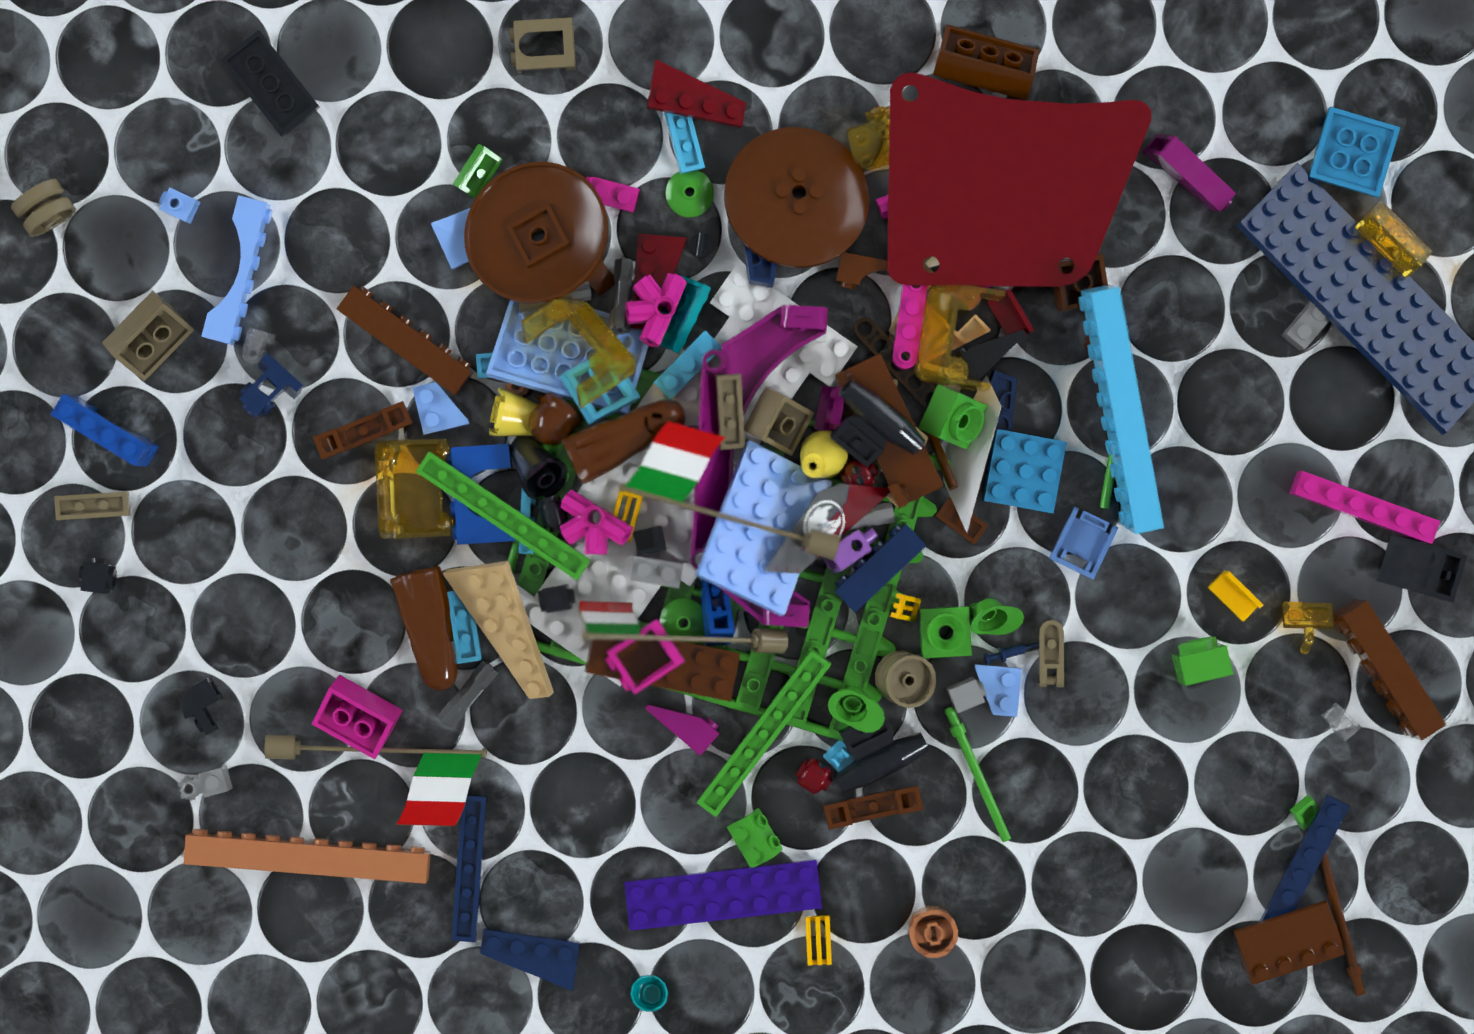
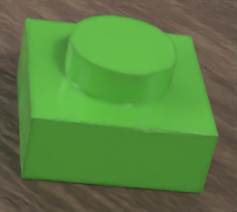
M1306 795L1290 809V812L1298 826L1305 830L1312 823L1319 808L1314 799Z

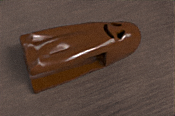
M670 399L659 400L638 407L618 419L591 426L563 439L562 443L579 480L586 484L622 465L637 453L649 449L654 438L667 422L670 421L684 425L686 415L679 402Z
M440 566L420 569L391 578L390 583L395 593L401 619L410 639L412 652L423 682L427 687L435 691H444L451 688L457 679L458 666L449 612V599Z

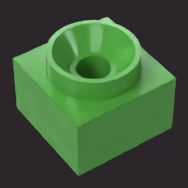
M938 384L918 429L968 450L971 441L979 435L983 427L984 412L987 405Z
M968 606L919 608L921 657L972 656ZM944 625H948L951 628V634L948 638H941L939 636V629Z
M1216 636L1178 644L1179 653L1172 654L1177 680L1182 685L1187 686L1233 675L1227 646L1217 643Z

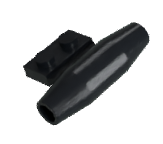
M852 379L842 386L839 395L856 415L847 417L831 433V438L858 461L868 467L884 451L886 441L912 455L921 450L925 444V439L904 415L881 396Z
M886 716L881 728L875 732L865 733L848 726L840 730L839 733L850 755L857 759L834 775L842 793L871 785L908 766L927 752L929 747L921 732L893 740L894 732Z

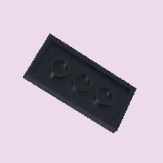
M260 30L256 31L221 59L281 137L285 136L320 108Z

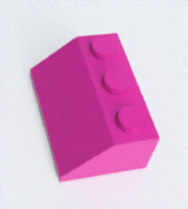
M339 675L329 687L312 725L367 756L376 759L403 710Z

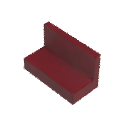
M1010 288L986 302L1005 335L1025 329L1027 333L1024 336L1034 331Z

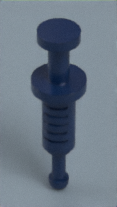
M1035 642L1028 646L1021 644L1006 649L999 647L998 653L988 655L987 652L983 653L986 665H989L990 661L999 658L1002 662H1006V658L1025 654L1026 650L1039 648V643Z

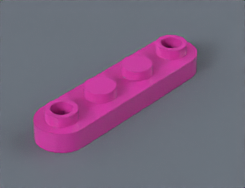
M902 285L892 354L894 365L902 370L910 369L917 361L928 285H920L917 289L913 288L912 285ZM903 352L909 354L910 358L908 361L902 360L901 354Z

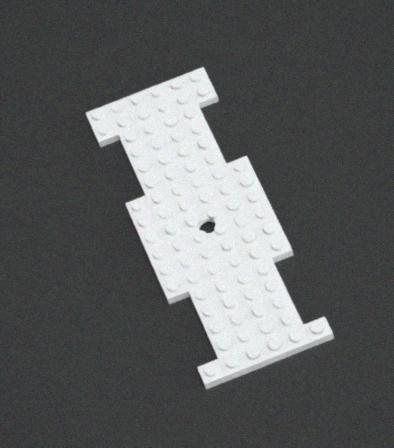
M737 263L710 302L711 305L729 316L714 339L722 346L723 343L781 307V305H799L775 288L748 284L746 268ZM827 325L826 334L799 348L767 377L747 408L743 418L744 427L765 387L792 399L809 373L830 387L836 378L835 375L840 373L858 346ZM715 355L707 365L713 369L717 368L721 364V358ZM702 369L672 399L679 402L685 411L686 420L684 426H699ZM653 383L637 408L669 398ZM744 431L745 442L751 441L760 445L762 440ZM743 448L735 449L733 461V474L735 472ZM649 449L637 453L617 468L583 484L577 493L598 506L606 508L613 514L619 494V486L622 483L627 484L642 464ZM695 487L685 498L684 503L694 505ZM626 495L623 496L618 518L621 520L628 499ZM644 496L634 532L662 525L667 549L640 556L684 563L681 581L691 586L697 577V570L691 564L693 510ZM636 498L632 500L626 521L629 525L636 506ZM599 511L593 515V521L597 524L601 519ZM634 535L632 536L631 543L625 542L624 545H620L608 537L607 555L585 554V537L570 545L591 559L579 580H575L555 566L539 591L548 587L569 584V589H574L576 603H572V609L551 613L541 612L538 592L533 596L516 584L530 624L586 662L591 639L584 641L581 638V634L585 631V626L578 612L580 601L633 603L632 610L638 619L661 585L630 580L634 556L637 555ZM703 552L696 555L695 561L697 565L701 562ZM607 677L618 686H621L619 679Z

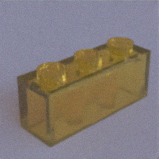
M1382 200L1371 208L1355 226L1405 278L1420 268L1433 252Z

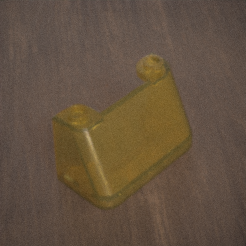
M446 439L380 441L376 444L378 527L381 538L451 536L450 531L452 530L453 520L447 512H443L442 489L416 472L429 451L442 460H446L447 454L450 453Z

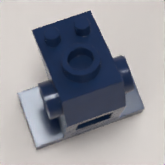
M268 353L261 358L259 368L264 373L253 384L247 383L240 391L242 396L239 400L244 403L241 407L255 418L269 414L275 407L272 402L283 392H286L295 399L301 394L303 385ZM267 380L276 387L268 397L259 390Z

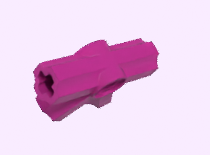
M668 273L662 288H660L652 276L648 275L633 286V290L642 301L626 302L625 315L628 324L646 323L639 338L644 344L651 347L660 346L687 284L683 277ZM663 306L667 308L669 314L660 313L658 307Z
M572 489L563 498L560 508L572 514L575 518L560 526L561 533L570 545L585 537V554L607 555L608 537L620 545H624L630 538L633 527L611 514L606 508L598 506ZM599 511L601 514V519L597 524H595L593 521V515L595 512Z

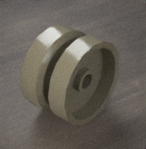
M50 179L32 187L19 196L11 205V209L17 218L25 219L23 227L30 237H36L54 229L71 217L76 210L70 198L62 197L64 189L56 179Z
M904 650L893 651L884 656L878 663L875 672V685L879 693L888 701L906 708L919 707L926 703L933 695L936 686V673L932 665L925 658Z

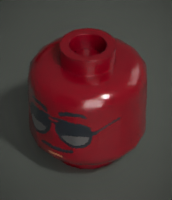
M855 459L844 466L841 476L847 485L873 487L876 485V475L879 474V469L874 461L866 467Z
M811 758L809 761L805 759L795 774L798 777V785L812 794L819 793L821 789L826 791L833 780L829 777L831 774L830 767L816 758Z

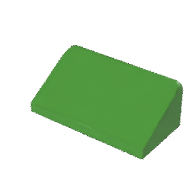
M478 144L453 182V185L475 199L488 184L503 159L486 147Z

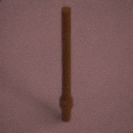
M1325 853L1320 862V868L1348 965L1346 967L1347 974L1352 979L1356 996L1365 994L1361 978L1363 973L1360 964H1357L1328 856Z

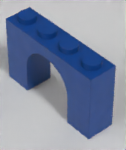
M62 394L50 415L134 466H148L159 445L139 433L127 431L102 417L96 412L98 408L80 397Z
M511 444L451 447V453H447V463L471 479L477 473L484 470L513 468L510 452ZM454 498V501H450L451 516H455L456 525H452V538L457 540V545L516 541V539L476 514Z

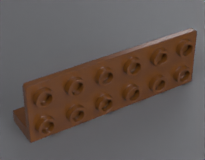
M881 354L835 375L841 388L848 380L852 379L877 393L904 415L915 427ZM886 441L884 451L876 459L889 484L888 488L898 508H902L908 505V503L943 487V483L925 445L918 453L912 455Z

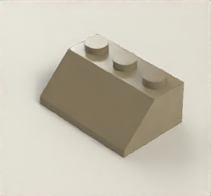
M152 291L102 343L115 359L145 381L195 329L170 304Z

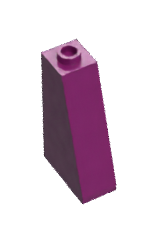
M1157 134L1144 149L1143 153L1209 209L1221 212L1231 205L1232 198L1236 193L1176 136Z

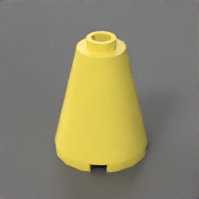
M499 388L498 392L501 396L495 397L490 422L495 423L494 429L489 428V435L533 436L529 429V418L532 411L539 404L506 389Z
M832 431L813 432L802 443L800 459L802 470L807 476L828 479L837 476L844 470V466L848 462V452L831 438Z

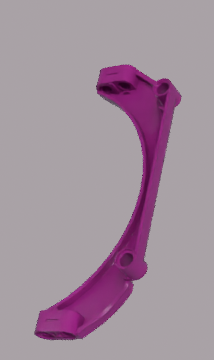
M781 305V307L723 343L721 351H708L702 360L698 430L718 435L715 375L741 374L744 418L749 404L767 377L799 348L826 334L828 308ZM712 355H717L721 358L720 366L714 369L710 368L707 365L708 358ZM718 446L713 452L702 476L695 485V506L716 512L720 511L733 477L735 449L721 450ZM693 510L691 564L698 570L699 565L695 561L696 555L700 552L704 553L717 517ZM719 587L763 625L809 627L810 602L794 590L785 615L779 616Z

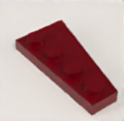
M659 60L654 61L647 109L737 128L743 126L746 102Z
M638 234L634 285L645 276L651 275L658 286L662 288L667 274H675L687 238ZM633 290L632 301H642ZM663 306L658 307V310L661 313ZM646 323L630 324V330L643 331Z

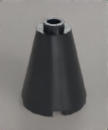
M519 436L513 440L510 445V452L526 495L534 500H538L537 497L544 496L548 498L559 492L565 485L566 473L568 474L565 464L529 436Z

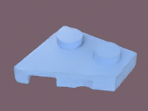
M437 382L412 387L424 435L470 424L467 417L464 416Z
M974 664L978 678L987 693L985 696L992 714L1017 717L1022 669Z

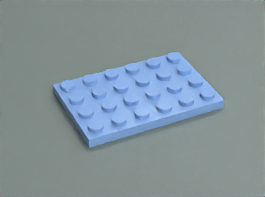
M510 300L486 376L543 393H554L561 398L574 401L560 379V375L564 374V372L611 349L636 389L649 345L644 344L639 339L642 331L630 330L629 333L614 334L609 331L610 313L570 302L519 313L517 302ZM604 363L592 369L601 384L612 379ZM588 371L576 377L584 392L596 387ZM615 382L604 388L612 403L624 397ZM600 391L588 396L594 407L602 409L608 406ZM631 405L619 410L616 413L620 415L628 414Z
M747 441L719 512L791 532L819 491L830 488L833 482L827 479L809 477L803 472L801 466L751 441ZM719 517L716 519L696 572V576L779 616L785 615L799 574L764 571L786 540V536Z

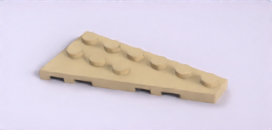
M504 561L447 569L442 573L528 698L550 697L554 691L509 562Z

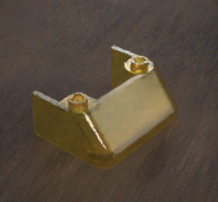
M971 285L933 286L928 291L926 297L918 357L915 364V374L918 379L924 382L982 392L990 389V383L967 380L968 367L966 363L960 358L950 357L958 309L971 310L975 308L980 298L1000 301L1005 297L1006 291Z
M555 299L521 321L523 339L528 343L557 323L569 320L592 347L595 353L592 354L589 362L590 368L595 374L576 386L578 406L582 409L630 377L635 372L636 362L630 351L587 302Z

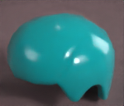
M645 975L639 977L632 984L630 995L633 1004L638 1009L645 1012H654L660 1010L667 1002L668 990L665 982L659 977Z

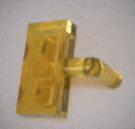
M1283 602L1282 604L1283 628L1304 629V641L1300 647L1302 654H1308L1314 643V629H1332L1334 626L1332 603Z

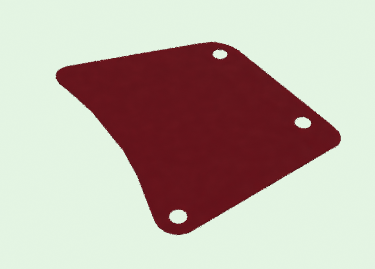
M919 73L902 74L893 82L890 88L887 271L890 277L899 284L939 286L1059 287L1077 282L1086 276L1097 257L1151 123L1152 113L1150 107L1144 102L1137 100L1079 104L1012 100L973 92ZM908 85L915 86L919 93L917 99L911 102L906 101L902 96L904 87ZM930 256L937 258L939 261V268L933 273H929L923 268V261ZM1070 258L1074 262L1075 267L1070 274H1063L1059 271L1058 263L1061 259Z

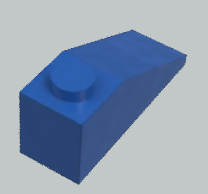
M700 578L704 636L733 637L735 630L729 595L717 585ZM706 642V646L730 645L731 642Z

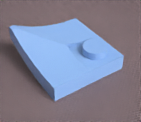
M470 208L431 223L452 270L469 263L465 250L464 231Z

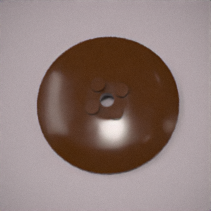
M802 127L775 129L750 141L734 159L724 187V203L727 217L738 238L759 257L771 263L791 268H808L822 265L842 255L860 235L869 211L870 197L867 180L854 155L833 137ZM795 188L802 189L805 197L802 199L795 198L792 190Z
M551 162L521 164L497 175L475 198L465 223L464 243L467 258L473 271L482 283L505 299L526 304L554 301L578 289L598 267L607 245L608 218L605 206L596 189L585 177L575 170ZM537 231H544L545 236L541 241L536 242L533 240V235Z

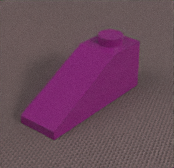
M648 703L645 707L649 713L700 756L719 735L717 730L719 725L709 717L704 719L702 716Z

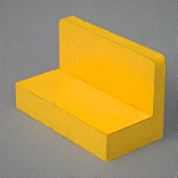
M1224 570L1207 587L1242 622L1256 608L1263 606L1230 571Z

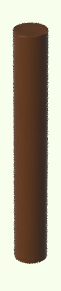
M926 432L949 490L956 489L958 485L939 438Z

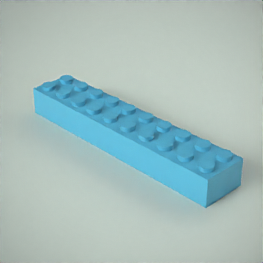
M1105 285L1081 290L1082 297H1079L1078 301L1080 310L1085 312L1086 321H1083L1085 335H1089L1091 344L1087 346L1089 358L1094 360L1095 369H1092L1094 383H1098L1099 393L1096 394L1099 407L1103 408L1104 416L1101 417V424L1103 430L1107 431L1108 435L1105 445L1108 455L1112 456L1113 464H1110V472L1112 478H1116L1117 483L1114 493L1116 501L1121 504L1122 511H1119L1120 523L1134 534L1164 528L1120 287Z

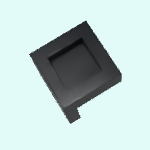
M662 525L633 533L637 556L667 549Z

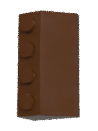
M946 24L933 75L939 76L942 79L961 82L967 86H975L990 92L1005 94L1015 99L1027 100L1034 80L1040 49Z
M1326 900L1234 930L1243 969L1252 985L1345 955L1339 931Z

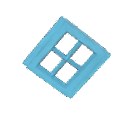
M611 349L560 375V379L589 425L599 422L640 399V395ZM604 363L612 379L601 384L592 369ZM588 371L596 387L584 392L576 377ZM615 382L624 397L612 403L604 388ZM597 391L601 392L608 406L599 411H596L588 398L589 395Z

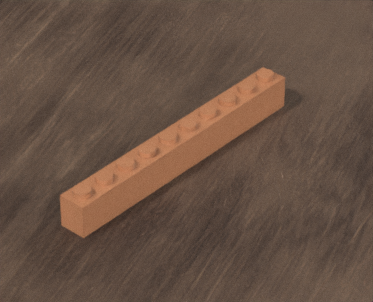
M193 829V832L188 833L185 837L183 864L426 884L429 881L431 851H425V847L411 846L410 850L401 849V845L387 844L386 848L377 847V843L363 842L362 846L353 845L352 841L339 840L338 844L328 843V839L321 838L314 839V842H306L304 837H290V840H281L279 835H266L265 838H256L255 833H241V836H232L230 831H217V834H208L206 829Z

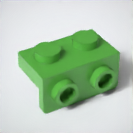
M759 808L727 826L728 831L750 868H754L774 858L783 850L778 837L773 833L767 818Z

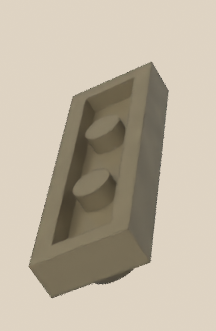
M741 374L715 375L718 435L726 437L720 443L719 449L745 448Z
M129 491L54 496L56 520L131 516Z

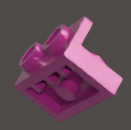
M839 383L837 387L822 386L813 428L816 432H833L840 425L844 400L839 395L841 389Z

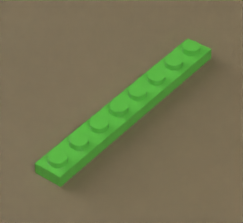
M429 451L416 470L418 474L575 580H579L591 562V559Z
M813 649L809 651L697 800L698 805L717 817L831 666V662Z

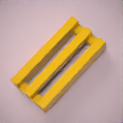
M619 490L613 515L618 517L623 496H628L622 516L624 522L627 521L633 498L637 499L630 523L633 527L632 534L626 541L631 543L644 496L624 490L622 493Z
M897 593L895 598L900 600L899 603L894 602L893 605L894 608H897L896 613L891 612L890 617L915 622L921 599ZM906 601H910V602H915V603H914V606L912 607V606L905 605V602H906ZM903 610L912 611L911 616L902 614Z
M805 916L807 965H832L830 916ZM810 921H815L817 959H812ZM820 921H825L826 959H822Z

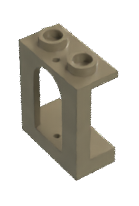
M572 17L513 21L514 28L509 29L510 42L515 43V52H511L512 67H516L518 73H522L524 70L566 68V71L576 70ZM563 31L564 55L526 56L520 51V39L527 33Z

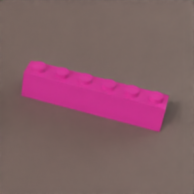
M1297 471L1289 492L1290 495L1425 544L1433 543L1441 522L1305 471Z

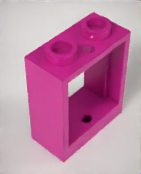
M654 619L640 629V635H645L652 631L654 635L668 636L657 619ZM622 640L606 651L609 657L605 659L612 671L617 669L621 674L622 678L619 681L625 691L631 690L633 694H636L684 662L672 641L657 640L670 661L635 684L616 656V653L636 640Z

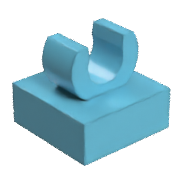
M839 740L823 755L838 772L855 759L854 756L850 755L845 743Z

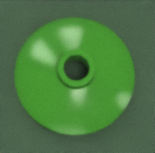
M697 170L684 174L677 172L668 181L666 186L667 203L680 216L689 218L700 216L709 209L713 202V185L710 179L701 171ZM692 188L694 195L691 197L686 196L685 190Z
M680 598L671 601L665 606L660 615L659 623L668 636L704 637L702 606L698 602L688 598ZM682 618L688 620V626L685 628L679 625V620ZM684 641L694 644L698 643L697 641Z

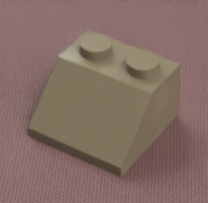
M765 387L744 427V431L792 456L814 412L790 398Z

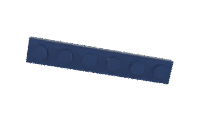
M1326 794L1266 907L1260 922L1296 909L1348 812L1349 804Z
M467 795L465 807L460 816L451 941L476 942L487 796Z

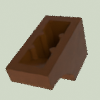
M844 252L840 256L835 282L840 283V288L854 290V286L859 287L861 280L866 276L876 272L886 273L887 260Z

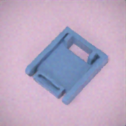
M1074 506L1049 559L1094 580L1118 527L1113 525L1110 532L1107 533L1106 530L1110 524L1109 522L1084 510L1078 519L1076 515L1079 508ZM1067 551L1087 561L1084 569L1063 560Z

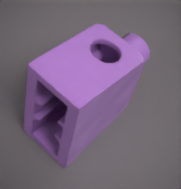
M872 527L867 528L862 533L856 530L840 540L834 560L822 558L833 574L838 573L870 552L872 549L869 545L878 539V535ZM851 543H854V544H855V546H856V550H855V551L852 549Z

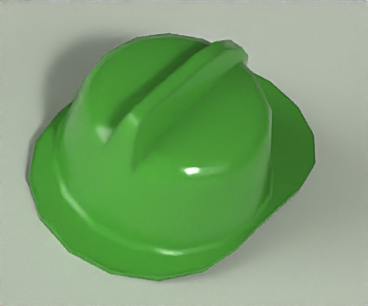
M987 598L979 603H972L970 605L972 617L970 628L975 634L1005 635L1018 629L1024 620L1023 612L1019 608L1003 606L994 598Z
M848 687L833 693L829 698L828 708L831 715L840 722L865 733L875 732L884 723L885 716L880 705L869 698L860 688Z

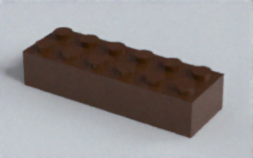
M1356 599L1332 614L1335 618V621H1333L1334 626L1340 634L1344 633L1349 641L1346 642L1348 648L1353 654L1357 653L1362 660L1359 662L1362 670L1367 675L1370 674L1374 679L1373 687L1379 695L1383 694L1388 701L1385 705L1393 716L1397 715L1401 723L1398 725L1405 736L1409 735L1411 738L1422 741L1447 725L1367 600Z
M591 639L584 672L615 679L622 678L617 669L612 671L605 660L609 657L606 651L622 640ZM636 640L616 653V656L635 683L670 661L657 640ZM672 641L684 662L649 685L731 702L740 653L684 641Z

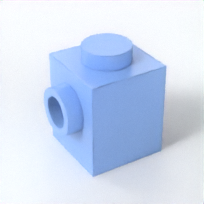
M169 187L168 191H164L159 200L161 206L159 209L191 224L201 202Z

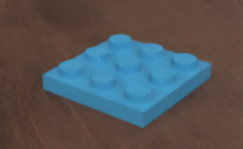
M1329 107L1310 168L1309 177L1317 181L1379 198L1400 127Z
M996 429L982 501L1054 513L1067 442Z

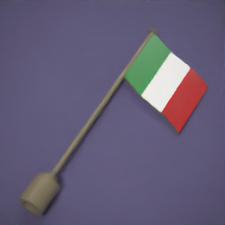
M670 421L656 435L642 464L627 484L622 483L619 486V490L622 493L624 490L802 541V546L806 547V553L834 560L839 548L841 536L813 528L810 533L805 532V535L801 536L684 503L683 501L702 476L713 452L726 437Z
M580 601L578 606V612L585 626V631L581 634V638L584 641L588 639L735 642L749 643V646L755 653H784L788 646V636L784 629L756 628L749 638L640 635L639 623L632 610L633 603Z
M268 734L265 738L264 749L265 759L292 760L296 759V755L301 754V750L360 752L353 747L301 745V740H297L296 735ZM382 748L380 752L423 754L412 778L406 806L396 825L455 826L464 810L473 774L481 757H486L487 750L484 748L482 750Z

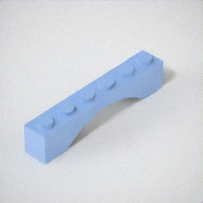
M238 195L232 220L240 240L241 259L239 271L227 296L207 313L201 337L234 345L235 341H239L242 327H239L241 317L244 318L248 309V304L245 301L247 294H251L254 286V280H251L253 271H257L260 263V257L257 255L259 248L264 246L266 240V233L263 232L266 223L269 224L272 217L270 204Z

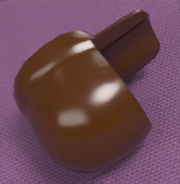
M547 393L543 397L536 395L535 397L541 403L530 415V432L543 444L559 445L563 439L570 437L575 427L580 426L582 416L569 403L554 393Z

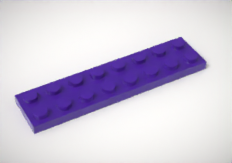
M816 859L761 865L754 868L743 867L624 881L630 931L822 908Z

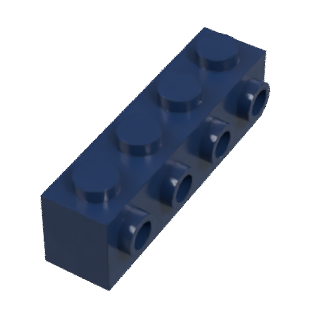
M897 524L888 533L891 537L885 543L880 540L872 548L871 552L873 554L866 560L862 557L854 564V572L849 576L844 574L835 582L837 587L834 591L854 612L860 609L927 546L907 524L903 526Z

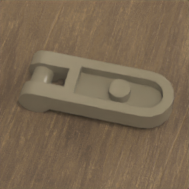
M1046 620L1039 627V688H1046L1047 685L1064 687V630L1062 625L1055 620ZM1047 669H1056V674L1047 675Z

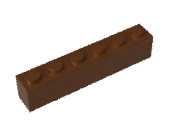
M362 285L359 289L352 286L336 310L457 396L474 373L469 369L471 364L461 357L456 360L449 354L452 350L442 343H439L438 346L430 341L432 338L430 334L421 328L417 332L410 327L413 323L402 314L399 317L391 313L393 308L383 300L377 303L371 298L373 293Z

